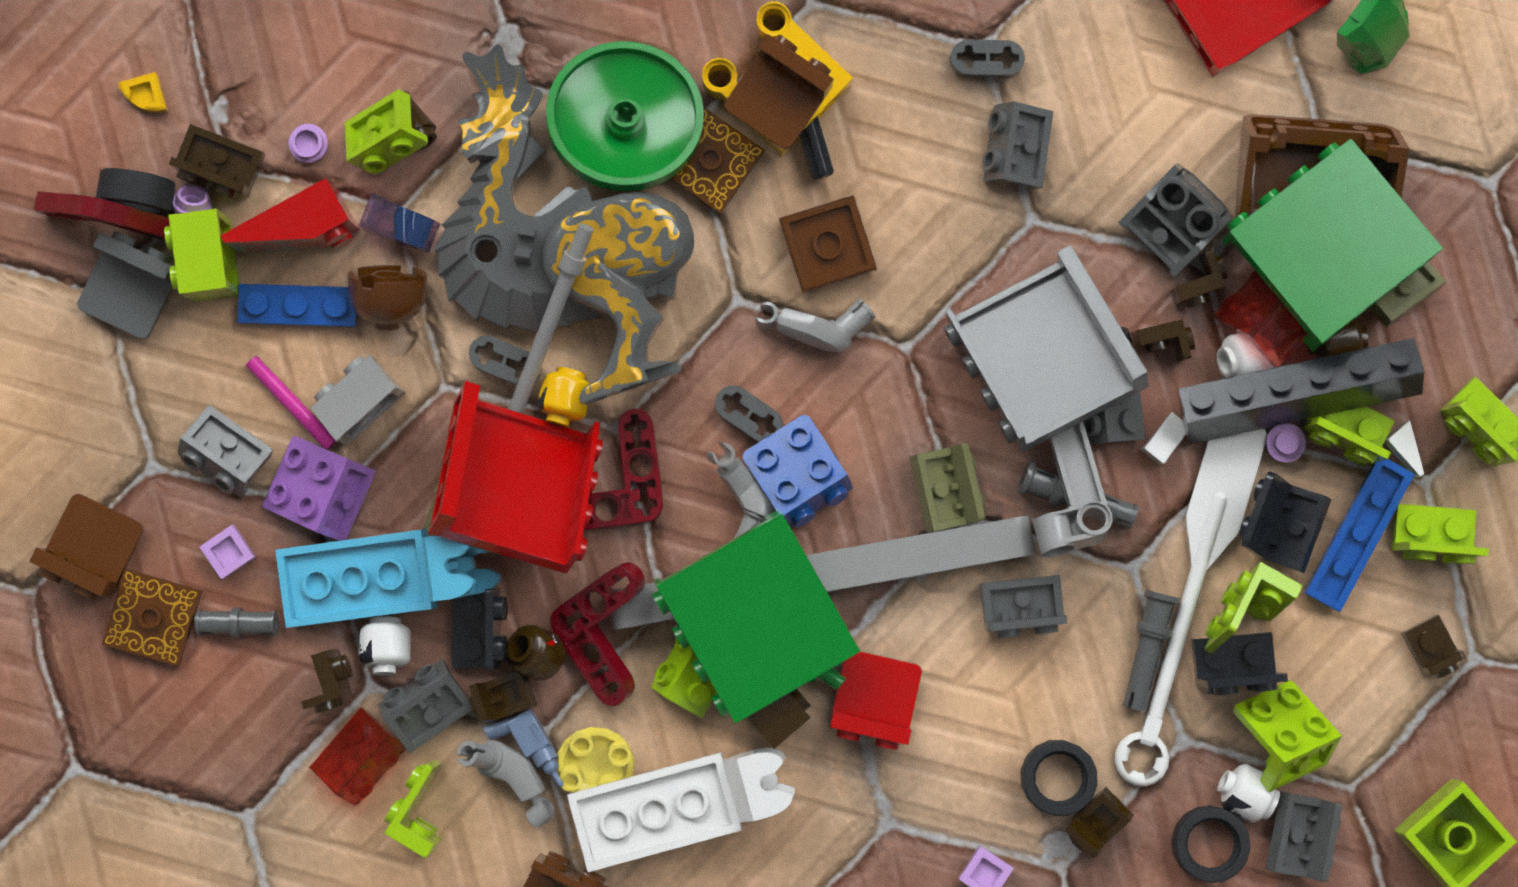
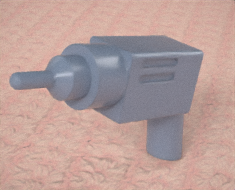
M527 709L518 716L482 726L490 740L512 734L524 756L533 760L537 768L543 769L545 774L552 775L559 787L563 786V782L557 773L559 765L556 760L559 756L534 711Z

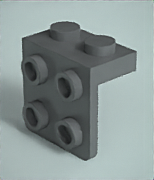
M114 231L112 237L99 232L93 247L102 252L78 300V308L136 337L146 339L151 335L173 289L169 272L170 266H172L169 264L172 257L151 247L147 254L133 248L136 240L117 231Z

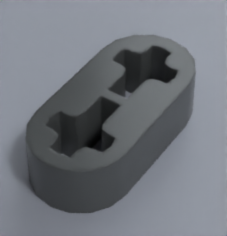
M962 40L955 45L950 56V66L954 73L965 78H1012L1020 72L1025 61L1024 51L1021 46L1009 40ZM964 49H970L972 56L984 57V61H974L971 68H964V62L957 60V56H962ZM1003 50H1009L1010 56L1017 58V62H1013L1010 69H1004L1003 62L990 61V57H1001Z
M487 335L478 337L472 342L469 348V358L476 368L514 385L518 384V372L507 366L509 359L522 363L525 358H528L529 351ZM489 343L494 344L493 351L503 356L502 362L499 363L489 359L486 365L481 364L482 357L477 354L478 348H486ZM540 368V371H539V373H538V376H537V378H536L535 383L537 382V380L539 379V377H540V375H541V370H542L541 368Z
M727 386L716 397L715 406L718 414L757 442L762 441L771 433L766 432L763 436L757 433L759 426L749 419L753 413L761 419L767 418L768 415L774 418L772 425L776 428V431L783 427L781 416L773 408L741 387ZM736 393L741 396L740 404L749 410L746 416L737 410H733L730 414L724 411L726 404L722 401L726 395L733 397Z

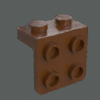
M766 34L758 45V55L725 101V109L728 113L781 149L787 150L793 146L832 89L834 78L829 76L831 70L819 60L811 57L808 62L795 53L798 48L785 37L778 35L774 39L769 34Z
M75 494L71 497L47 548L36 547L29 562L39 566L38 574L49 580L60 583L61 579L64 578L76 584L73 591L89 599L95 600L97 595L112 596L143 534L144 527L140 522L82 494Z

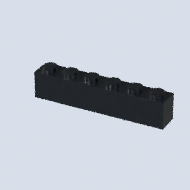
M1411 338L1179 388L1180 413L1188 444L1421 395L1423 394L1425 372L1415 339Z

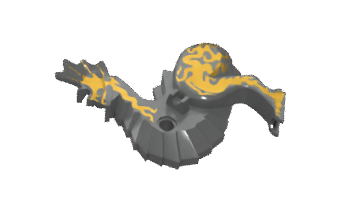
M495 45L485 56H476L470 52L463 53V61L474 74L481 92L473 94L474 99L479 104L478 114L471 118L458 120L463 130L462 153L470 164L476 161L480 164L470 178L473 184L457 201L460 207L442 224L445 230L433 250L435 253H438V276L444 278L448 301H457L477 322L482 317L507 330L512 326L537 333L561 272L559 263L565 250H569L578 225L580 223L586 224L594 229L584 254L587 260L581 275L576 276L556 328L570 327V323L607 317L614 323L617 335L604 371L595 382L583 388L579 397L580 403L587 405L681 372V367L676 362L648 361L649 343L663 322L662 315L649 302L658 299V297L674 300L676 296L678 272L689 261L694 249V232L688 215L677 204L661 196L643 192L619 194L592 201L587 186L578 191L567 186L534 216H528L518 211L513 199L516 185L546 152L531 137L529 118L539 106L543 93L528 83L526 70L523 65H511L507 62L501 45ZM485 243L495 244L498 249L495 259L491 262H481L477 256L478 249Z

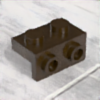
M190 124L177 158L171 157L169 165L178 170L177 178L194 185H199L200 180L214 184L212 191L235 200L237 193L249 197L265 153Z
M338 649L326 650L311 655L323 694L302 701L303 709L314 707L317 714L345 705L343 697L353 694L348 678L353 677V673L347 656H340Z

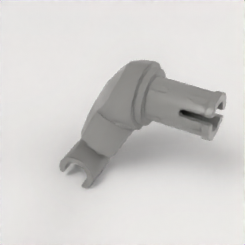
M858 299L835 321H829L789 308H784L781 313H778L775 304L764 302L760 305V309L770 312L773 317L768 320L755 317V323L763 330H770L775 325H778V332L796 341L820 350L842 353L850 349L851 338L876 317L871 308L866 303L864 304L861 299Z
M718 441V444L724 451L722 458L718 460L717 456L710 451L707 452L706 457L709 462L718 465V474L736 498L740 507L743 508L742 512L745 513L734 538L764 522L766 520L765 516L776 510L751 471L739 458L735 457L734 448L730 444Z
M489 740L483 744L472 741L461 743L457 750V756L467 757V759H457L462 766L475 767L484 776L507 781L521 802L530 799L533 806L526 811V817L535 828H540L553 817L555 807L548 799L541 797L540 793L546 790L531 759L526 758L522 753L496 740Z

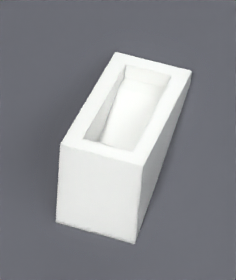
M1171 412L1141 448V451L1157 464H1164L1186 435L1183 421Z
M1409 420L1394 430L1384 443L1407 470L1415 474L1414 478L1421 477L1424 471Z

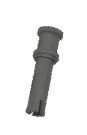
M1029 460L1022 473L1017 493L1020 495L1029 493L1046 499L1048 504L1053 507L1060 506V504L1067 506L1059 475L1038 468L1035 462ZM1104 493L1107 505L1112 513V522L1130 529L1136 519L1139 506Z
M1145 590L1144 594L1147 602L1142 621L1137 622L1136 626L1138 628L1137 632L1141 634L1124 702H1122V706L1142 712H1147V705L1163 641L1171 637L1172 631L1169 629L1174 605L1179 604L1180 598Z

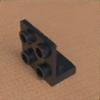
M485 589L483 593L452 599V668L496 669L501 667V661L507 660L506 649L508 641L507 636H501V621L507 620L508 601L507 597H501V589Z
M1272 632L1232 635L1212 654L1204 650L1209 638L1191 639L1196 686L1207 688V694H1238L1237 686L1246 685L1247 690H1254V692L1278 690L1277 682L1288 681L1287 673L1276 672Z

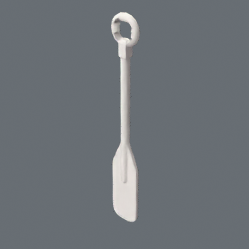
M1265 428L1211 439L1207 442L1186 512L1185 522L1191 569L1141 732L1127 735L1120 741L1115 751L1114 762L1117 772L1125 781L1134 786L1145 787L1155 784L1164 776L1168 769L1169 753L1166 745L1158 737L1163 714L1206 571L1240 530L1266 443L1267 434ZM1139 739L1141 744L1151 747L1156 744L1162 756L1155 759L1153 769L1157 772L1146 779L1144 773L1135 770L1128 774L1122 761H1128L1131 751L1127 745Z

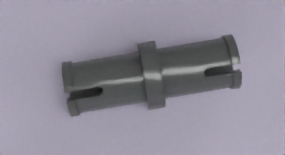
M234 607L231 611L197 610L195 616V631L199 636L231 635L232 639H241L243 635L277 636L279 629L277 611L251 612L243 611L242 607Z

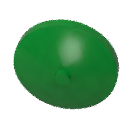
M617 41L589 48L575 56L562 68L549 91L546 106V125L554 151L564 165L575 175L601 188L615 191H637L657 186L679 173L691 160L702 135L704 108L695 80L678 60L668 53L647 44Z

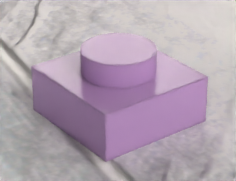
M235 525L229 526L200 546V549L222 580L257 558Z
M979 845L958 879L969 887H1002L1014 868Z

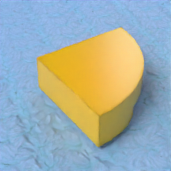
M156 72L118 82L124 96L138 108L152 113L168 112L159 75Z

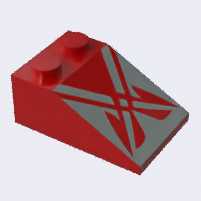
M324 178L220 236L225 244L237 252L326 249L330 246L333 249H338L350 243L354 239L352 234L360 229L338 189L327 178Z

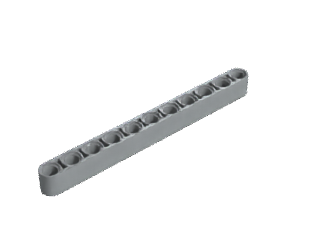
M1028 515L806 556L825 590L828 592L1035 555L1036 553ZM654 582L645 584L643 591L638 596L610 615L613 630L675 618L671 611L664 615L652 596V593L658 591ZM623 588L614 589V591H615V593H616V592L620 591V590L623 589Z

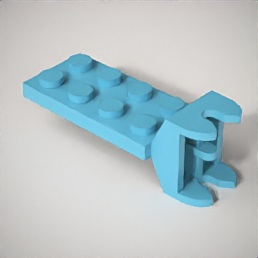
M427 529L275 550L286 628L438 608L437 601L483 593L485 589L496 587L501 580V574L490 568L478 569L475 567L474 557L480 553H487V550L440 536L428 537Z

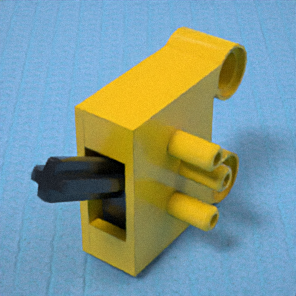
M775 1L768 2L757 13L756 28L760 38L763 40L766 34H769L774 39L778 35L785 37L798 48L795 53L808 62L811 57L819 60L831 70L829 76L834 78L832 89L795 141L796 143L799 139L801 140L811 177L814 180L824 179L834 173V169L819 119L852 85L853 77L792 20L791 13L784 4ZM769 15H778L782 17L785 25L778 31H770L763 25L764 19ZM715 58L707 62L702 72L704 90L712 98L725 102L738 84L737 71L733 63L725 58ZM717 70L727 72L731 77L730 82L724 87L713 86L709 81V77L713 72ZM756 132L781 157H783L790 150L781 149L780 147L769 141L767 138Z

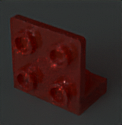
M1256 270L1252 272L1249 280L1235 294L1225 299L1222 307L1214 314L1218 322L1248 337L1259 352L1275 367H1278L1308 335Z

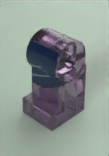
M371 193L359 226L364 231L405 247L409 246L429 253L440 223Z

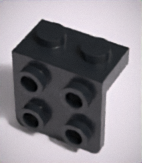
M1269 471L1265 479H1260L1255 488V506L1251 516H1247L1244 519L1240 529L1241 545L1261 559L1305 573L1331 499L1327 496L1291 485L1277 473Z

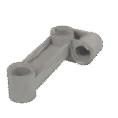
M1083 421L1048 439L1067 508L1042 515L1036 519L1032 518L1043 557L1059 556L1072 550L1095 546L1101 543L1106 538L1113 521ZM1090 516L1100 520L1102 528L1090 530L1084 525L1082 519Z

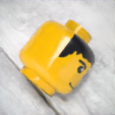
M557 367L556 372H549L544 376L537 399V407L541 412L547 414V422L569 427L570 421L578 422L586 417L589 404H581L579 400L583 388L590 384L586 380L587 375L585 373L567 367Z

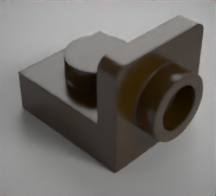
M1183 319L1139 329L1131 333L1134 347L1145 346L1147 353L1169 348L1168 340L1173 339L1178 362L1190 359V350L1195 349L1192 330L1190 327H1184Z
M1434 615L1401 632L1423 675L1432 676L1436 674L1438 679L1458 670L1457 662L1466 658L1463 650H1457L1439 615Z

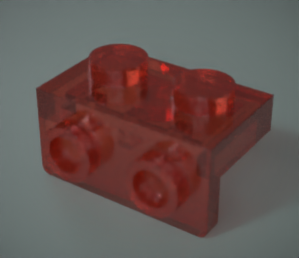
M361 707L309 768L336 796L353 805H358L362 799L372 792L374 785L386 771L398 762L400 755L406 748L369 711Z

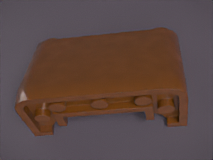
M1260 114L1246 115L1243 117L1240 138L1235 218L1244 211L1249 216L1260 208L1257 202L1268 192L1276 188L1280 193L1290 185L1287 179L1304 165L1309 170L1320 162L1317 156L1334 142L1342 146L1349 139L1356 143L1396 193L1402 197L1410 148L1397 128L1384 124Z

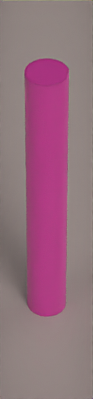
M257 355L246 364V367L323 448L329 450L337 442L325 426Z

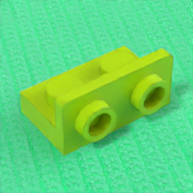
M397 89L345 122L346 162L368 173L377 175L428 144V136L412 128L410 94Z

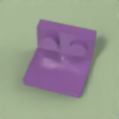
M293 436L263 502V507L322 535L339 541L347 540L376 470L300 437Z

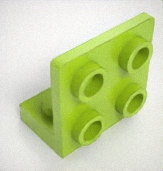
M1472 377L1440 410L1446 417L1444 420L1445 425L1457 436L1462 437L1465 435L1475 445L1472 448L1475 455L1488 465L1493 463L1497 466L1516 462L1518 460V452L1515 450L1518 447V417L1477 377Z
M1365 406L1305 419L1301 429L1310 433L1308 439L1325 448H1330L1331 445L1337 446L1345 450L1343 455L1345 458L1365 466L1366 463L1374 464L1375 462L1388 460L1391 452L1382 448L1395 420Z
M1398 504L1393 518L1391 551L1403 552V559L1436 561L1437 555H1442V563L1476 564L1477 557L1489 556V548L1474 547L1477 510Z
M1262 562L1256 565L1250 572L1244 570L1236 583L1231 582L1225 590L1220 601L1225 607L1220 616L1215 615L1205 631L1204 635L1209 637V640L1204 650L1212 654L1237 631L1245 612L1254 618L1266 619L1270 622L1297 599L1303 585Z
M1291 680L1278 685V690L1264 691L1236 704L1233 709V713L1270 754L1265 762L1267 766L1260 778V782L1269 792L1326 766L1342 737L1338 730Z
M436 760L426 765L422 763L420 766H416L405 784L407 788L411 789L405 799L401 797L399 801L396 800L384 819L385 822L390 824L384 834L425 859L435 852L443 838L435 834L438 828L421 817H417L416 820H412L409 817L441 766V763Z

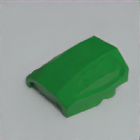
M1361 0L1343 26L1337 31V46L1347 58L1350 67L1361 74H1366L1386 68L1410 37L1408 11L1405 9L1404 0Z

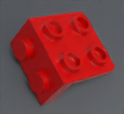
M859 652L843 661L841 675L846 679L836 692L829 723L831 728L837 729L836 736L853 741H859L860 735L875 737L876 746L898 750L899 743L909 745L912 732L910 724L922 675L921 667L914 663L865 652Z

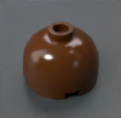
M400 265L359 267L358 276L349 271L348 291L350 303L355 313L368 322L376 323V329L387 331L399 329V323L407 322L415 317L425 303L427 293V275L425 271L412 267V275L403 274L400 272Z

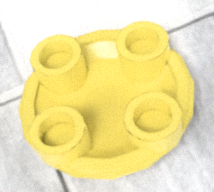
M589 727L576 731L564 740L557 753L559 756L556 760L559 765L557 773L563 782L562 789L570 793L633 776L635 759L630 745L620 734L607 728Z

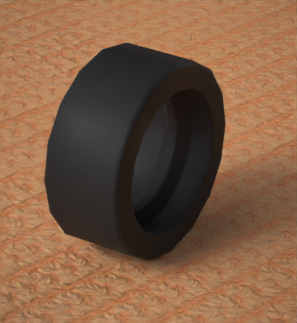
M104 168L100 170L96 198L157 215H167L172 210L176 184L170 179L155 174L121 168Z
M1048 740L1035 746L1025 757L1020 770L1021 787L1026 798L1040 811L1053 816H1068L1082 810L1092 800L1098 785L1097 769L1091 756L1080 746L1065 740ZM1053 754H1064L1071 757L1078 763L1082 772V783L1079 790L1073 797L1064 801H1053L1046 798L1036 785V771L1039 764Z
M1212 805L1196 807L1185 813L1175 825L1171 839L1173 855L1180 868L1193 878L1208 883L1225 882L1237 875L1247 863L1251 849L1249 833L1243 822L1230 811ZM1213 820L1222 823L1230 830L1233 836L1234 848L1232 855L1225 863L1218 867L1208 868L1199 865L1192 859L1188 852L1187 842L1190 832L1196 825L1203 821Z

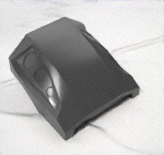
M1176 163L1118 223L1123 228L1126 227L1166 265L1170 270L1169 273L1175 277L1231 221L1233 216L1224 203L1201 180L1179 163Z

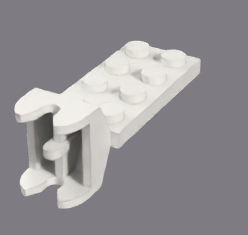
M770 747L750 750L723 759L722 752L569 793L567 797L587 871L599 870L742 831L741 822L757 821L779 814L790 805L795 793V787L783 783L777 784L778 777L775 772L784 763L786 755L781 750Z

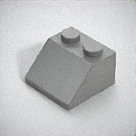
M371 355L365 359L359 356L353 360L343 371L347 376L336 385L331 382L323 387L315 395L314 398L317 402L311 407L331 436L336 441L349 445L406 393Z

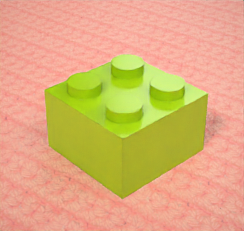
M218 209L169 215L170 226L165 227L164 233L168 250H173L175 265L170 266L169 269L173 289H178L180 295L193 302L239 296L236 253L233 248L223 242L220 236L232 229L231 219Z
M1453 778L1393 830L1442 887L1469 886L1517 843L1465 782Z

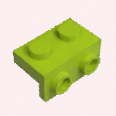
M676 638L675 646L666 661L656 670L651 688L668 700L702 718L713 701L711 696L717 694V691L710 680L702 683L692 665V662L698 659L691 646L683 649Z

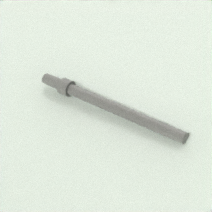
M582 223L578 225L569 250H565L559 263L561 272L509 404V410L522 414L524 412L576 276L581 275L587 259L584 254L594 231L589 225Z

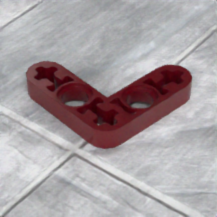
M38 191L33 209L37 213L48 216L100 222L165 240L164 229L166 226H170L169 218L86 195Z
M630 409L621 415L618 421V432L626 489L596 492L589 495V504L593 505L591 515L593 523L588 524L584 530L646 523L657 519L661 515L664 501L655 430L652 418L647 412L641 409ZM632 416H638L640 422H647V429L641 430L640 434L642 443L650 440V449L638 447L627 452L626 444H635L633 433L625 431V425L631 423ZM638 454H644L652 461L650 473L643 477L633 475L630 470V461ZM655 479L656 487H647L649 498L657 501V507L651 508V515L644 516L641 509H635V502L641 501L640 488L632 491L631 482L646 483ZM604 498H611L618 505L616 517L609 521L601 520L596 514V505Z
M628 562L619 564L557 607L552 612L550 618L553 632L560 636L565 650L602 703L608 706L621 704L633 694L635 689L631 673L598 626L599 622L638 596L644 589L645 577L642 570L637 565ZM626 576L630 583L615 593L612 586ZM591 592H596L603 597L605 601L604 611H598L592 606L590 602ZM580 611L583 617L569 626L566 619L575 612ZM586 644H591L598 649L600 653L599 663L588 659L585 653ZM607 665L609 670L600 674L599 670ZM614 681H616L620 687L615 691H613L610 687V684Z

